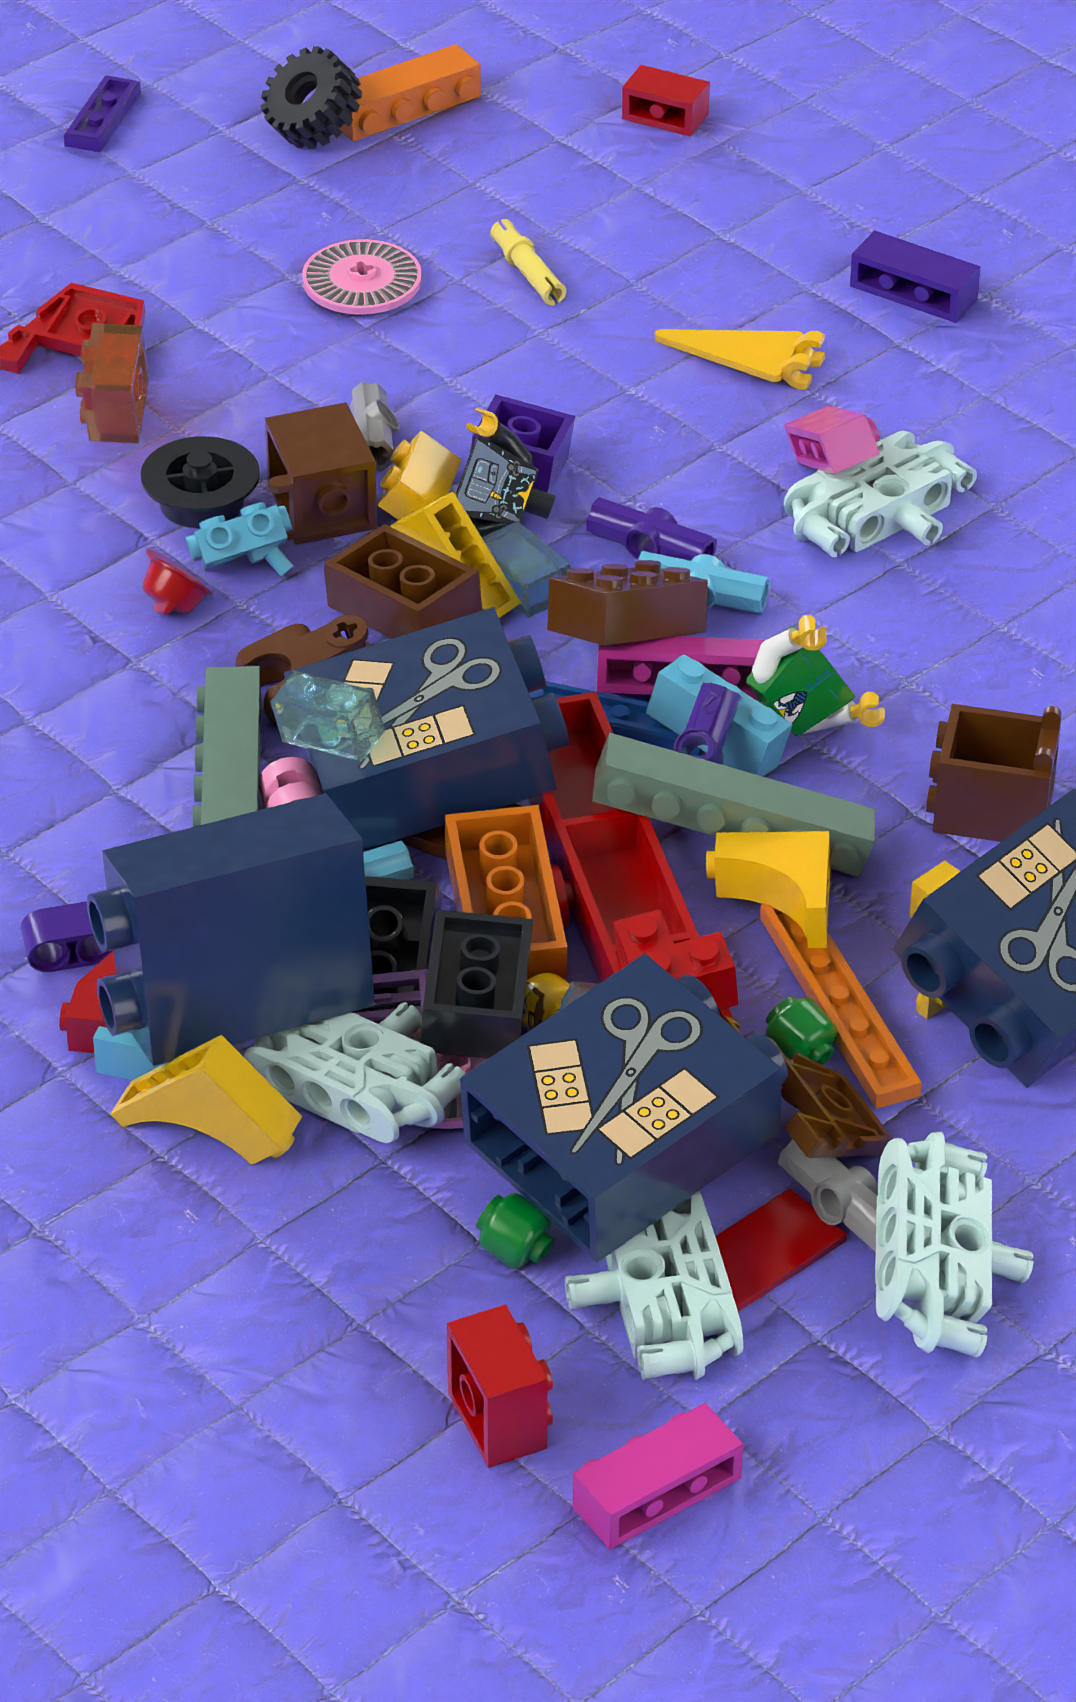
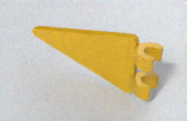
M659 329L654 333L655 341L771 382H779L783 379L790 386L799 390L807 389L812 381V374H804L799 370L807 371L809 366L820 367L825 359V352L815 351L811 348L820 349L825 340V334L818 331H810L803 335L799 331Z

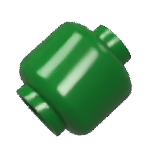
M794 996L788 997L778 1003L767 1015L765 1022L768 1026L765 1036L773 1039L786 1057L792 1059L796 1052L823 1065L834 1054L835 1049L832 1044L837 1037V1027L811 998L796 999Z
M516 1192L505 1197L499 1194L495 1196L483 1210L476 1224V1228L480 1230L479 1242L482 1248L514 1269L525 1266L530 1260L539 1264L546 1257L555 1241L554 1238L549 1236L552 1221L528 1199Z

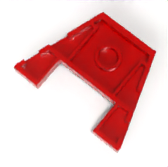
M71 282L35 311L36 317L27 325H17L7 333L8 340L0 345V369L17 374L21 372L37 346L93 359L98 362H105L106 364L94 381L96 394L130 402L133 394L146 314L144 300Z

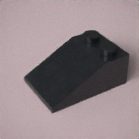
M365 876L373 975L428 969L436 910H441L442 906L437 882ZM419 985L374 989V995L420 991ZM421 1003L408 1004V1007L410 1005L414 1007L421 1006ZM399 1005L361 1009L352 1013L396 1009Z
M436 910L422 1011L420 1043L433 1048L436 1054L489 1059L521 1037L533 919Z

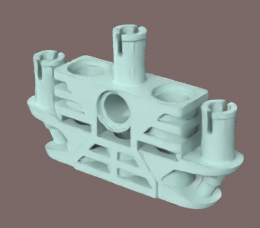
M899 431L882 440L880 439L876 443L880 455L835 474L819 469L816 473L795 483L785 496L784 509L795 520L793 529L798 541L811 540L831 557H837V553L843 554L849 544L853 551L859 552L902 529L914 535L924 545H930V541L934 543L940 537L943 529L942 523L931 515L950 504L951 486L959 492H964L965 489L969 490L976 481L977 471L954 455L952 444L938 440L919 445L915 444L913 433Z
M406 1002L401 1003L379 1024L350 1012L258 1037L254 1047L248 1048L243 1056L287 1101L358 1134L362 1133L383 1143L397 1140L399 1138V1127L408 1124L410 1126L431 1127L442 1123L445 1118L444 1108L461 1094L460 1078L465 1075V1072L460 1067L456 1066L454 1068L452 1063L446 1064L438 1072L434 1049L409 1038L421 1028L422 1015L413 1005L408 1007Z
M939 1131L930 1133L924 1141L911 1142L908 1146L902 1138H894L888 1142L882 1153L878 1171L876 1210V1313L884 1321H888L893 1315L903 1321L904 1326L913 1332L916 1345L926 1353H930L936 1346L977 1358L982 1354L987 1342V1335L979 1334H985L987 1327L976 1323L992 1305V1273L1024 1283L1032 1272L1034 1261L1030 1260L1033 1258V1253L992 1241V1180L984 1177L987 1169V1163L985 1162L987 1155L983 1152L968 1150L947 1142L945 1143L944 1134Z
M700 1191L692 1195L691 1200H685L606 1256L609 1271L565 1277V1292L570 1310L618 1301L634 1358H638L639 1370L643 1380L669 1374L687 1373L689 1371H692L694 1379L698 1380L704 1376L705 1366L720 1358L726 1350L735 1357L743 1352V1333L740 1317ZM711 1335H718V1336H719V1337L716 1338V1339H709V1340L706 1341V1342L703 1341V1338H704L705 1336H711Z

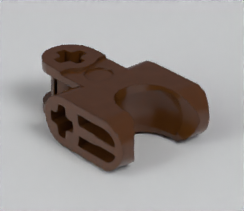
M356 615L337 617L312 632L304 624H292L244 647L237 655L235 667L260 666L261 687L275 681H281L270 687L265 693L264 712L275 726L280 728L290 727L298 723L284 672L370 646L371 644L366 642L369 635L368 627L365 620ZM342 631H345L346 638L341 635Z

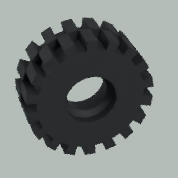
M313 46L312 52L307 48L300 49V56L298 57L293 53L286 57L288 63L284 67L280 63L276 66L274 70L277 72L275 78L268 77L265 84L270 88L269 90H263L261 98L266 102L261 104V111L265 114V120L290 144L300 149H303L304 145L308 149H315L317 142L324 146L330 143L329 137L331 135L338 138L343 133L340 130L343 124L350 126L352 123L351 112H358L360 105L355 99L362 98V91L358 88L361 84L355 73L331 50L327 48L323 50L319 46ZM316 89L313 95L303 103L304 99L309 95V93Z

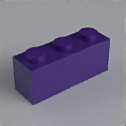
M874 230L852 253L850 287L956 323L978 300L981 266Z

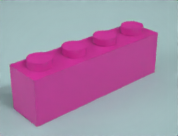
M674 636L607 646L599 644L597 692L652 695L658 673L685 654L691 659L700 662L705 668L725 681L737 686L742 692L753 699L759 700L746 681L752 672L760 646L765 640Z

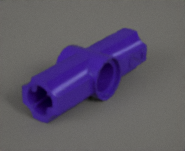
M598 497L593 502L586 519V531L625 545L629 554L637 560L642 551L689 561L701 554L714 556L716 552V538L678 525L674 516L663 508L653 507L644 513Z
M702 682L686 728L676 738L673 751L690 755L695 747L708 745L707 754L703 759L722 765L724 758L722 749L741 701V695L724 686L711 682Z

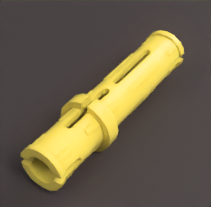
M501 220L507 229L506 231L497 221L490 230V236L503 250L505 260L511 266H515L520 270L547 305H555V301L549 294H552L557 302L560 303L565 298L566 287L536 254L532 241L526 236H521L510 220Z

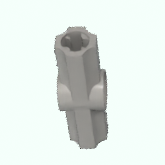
M361 382L352 389L351 412L376 461V470L382 472L392 464V461H390L391 454L394 451L392 434L398 431L400 426L396 417L388 408L386 391L378 383L366 384Z
M792 1138L791 1142L781 1150L778 1164L812 1194L813 1207L822 1221L834 1226L843 1222L876 1252L878 1184L874 1176L862 1166H854L848 1169L835 1157H806Z

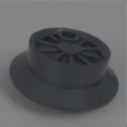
M210 436L188 437L169 442L153 451L146 458L141 468L142 486L145 492L160 504L163 515L177 525L201 529L200 522L216 516L224 515L225 521L234 519L243 508L244 499L257 486L260 477L258 461L247 448L228 439Z

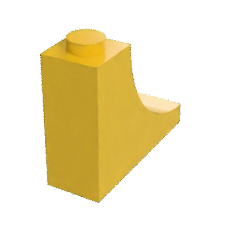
M453 491L389 526L480 572L482 611L494 607L498 618L521 604L520 599Z
M829 831L716 833L715 851L706 852L707 879H715L716 897L750 900L782 911L802 928L806 935L808 948H827L831 876Z
M222 1035L132 1080L110 1113L123 1128L139 1122L159 1121L196 1129L232 1148L251 1165L269 1156L275 1159L283 1155L293 1144L295 1137L292 1133L303 1117Z

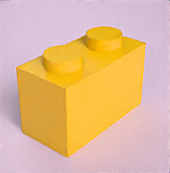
M421 430L410 443L403 440L393 452L390 461L394 465L389 468L379 484L384 490L377 505L399 520L447 495L462 459Z

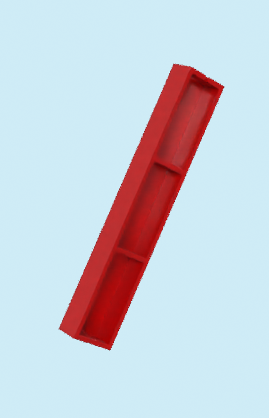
M595 691L556 698L566 725L570 746L548 752L557 790L528 798L530 805L539 806L546 845L553 864L559 866L564 881L570 880L575 900V907L571 908L601 983L622 969L617 957L613 921L660 909L674 944L698 938L699 935L649 817L592 801L596 766L609 733H613ZM729 1008L719 1010L720 1017L724 1018L726 1016L734 1019Z

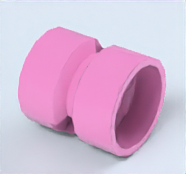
M286 757L270 763L259 777V790L266 808L323 794L315 768L312 763L303 758Z

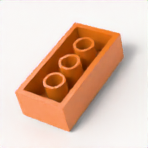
M531 805L445 815V853L456 912L533 919L527 980L537 974L547 972L559 975L567 981V943L539 806Z

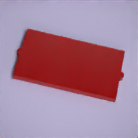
M791 1188L715 1236L738 1312L847 1241V1234L836 1225H828L822 1221L814 1207Z

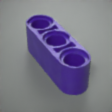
M87 901L35 910L26 915L21 922L20 929L29 964L33 969L40 972H54L96 965L112 952H102L96 943L89 922Z

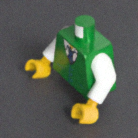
M810 615L803 616L798 623L799 630L791 625L786 631L765 640L761 644L752 672L747 677L746 683L758 697L761 704L771 708L778 715L793 724L790 731L793 735L798 736L856 723L858 717L862 724L869 727L878 726L884 721V708L868 709L878 706L879 696L876 693H864L860 697L859 704H855L852 701L856 696L820 651V648L827 641L826 627L823 626L815 630L816 622L814 617Z

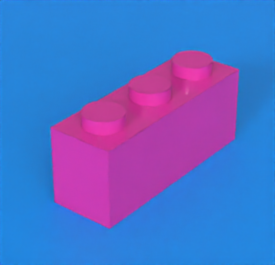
M826 406L784 424L798 464L835 474L880 455L876 444L880 441L878 429L871 418L867 419L865 414Z
M704 1403L687 1413L682 1412L675 1415L666 1424L643 1436L633 1437L623 1447L610 1454L585 1463L578 1471L573 1473V1509L610 1550L741 1479L743 1443L711 1408Z

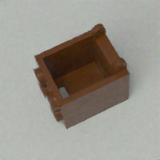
M347 402L266 417L265 436L268 487L277 506L284 505L289 515L292 530L286 532L287 540L293 539L295 545L377 529L376 461Z
M952 704L948 722L939 721L936 748L942 750H933L930 762L929 778H933V783H937V786L930 785L926 812L934 813L933 832L1001 842L1051 805L1055 784L1062 721L1061 710L1055 706H1048L1044 709L1043 716Z

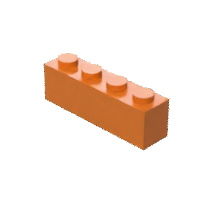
M457 44L359 77L361 85L358 88L362 91V98L355 99L360 105L358 112H351L350 117L353 121L350 126L343 124L340 130L350 140L356 141L481 97V64Z

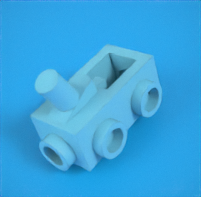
M265 502L256 503L241 509L242 516L225 521L224 515L202 521L199 523L200 530L194 531L193 535L185 537L193 562L201 560L204 570L245 556L248 557L251 563L260 562L265 558L281 577L294 567L278 548L279 545L286 543L288 538L286 532L292 530L290 518L284 505L279 507L274 505L266 508Z

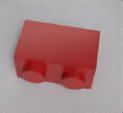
M640 64L622 87V119L691 137L709 115L710 82Z

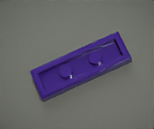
M104 76L65 132L64 146L101 152L141 94L140 82Z

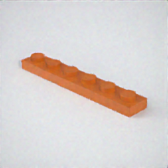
M765 904L761 905L760 920L807 997L816 1002L836 1025L837 1037L835 1043L875 1109L921 1097L922 1082L830 934L828 933L827 948H808L806 935L796 921L782 911Z

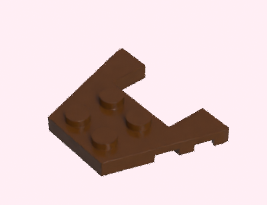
M726 1016L723 1018L741 1033L739 1022ZM769 1038L780 1051L787 1066L788 1077L781 1084V1096L787 1103L801 1112H795L785 1125V1129L804 1155L809 1158L882 1155L884 1148L893 1138L847 1077L798 1052L790 1059L784 1055L775 1041Z

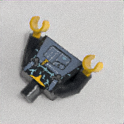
M476 408L475 411L482 415V423L479 427L467 423L466 428L470 432L484 436V438L480 436L475 438L455 495L482 539L487 540L505 536L511 527H518L524 511L548 519L556 495L533 487L539 469L533 466V455L519 437L498 422L497 416L494 413Z

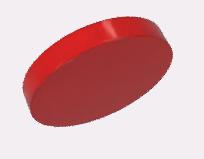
M552 865L551 869L563 927H568L570 922L569 909L575 907L570 880L564 881L559 866Z

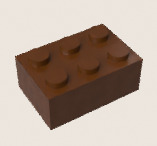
M385 524L324 563L328 606L344 615L361 617L365 620L367 627L391 639L482 611L480 572Z
M654 560L635 561L634 568H628V566L620 564H605L601 566L600 572H594V570L586 568H571L567 570V576L549 578L547 630L604 646L706 632L708 580L690 576V569L669 567L662 569L661 562Z

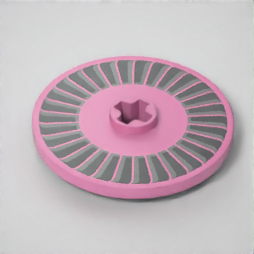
M358 239L338 242L324 247L313 254L303 267L302 282L307 295L317 304L340 313L366 315L389 311L407 303L419 291L422 273L417 259L402 247L384 241Z

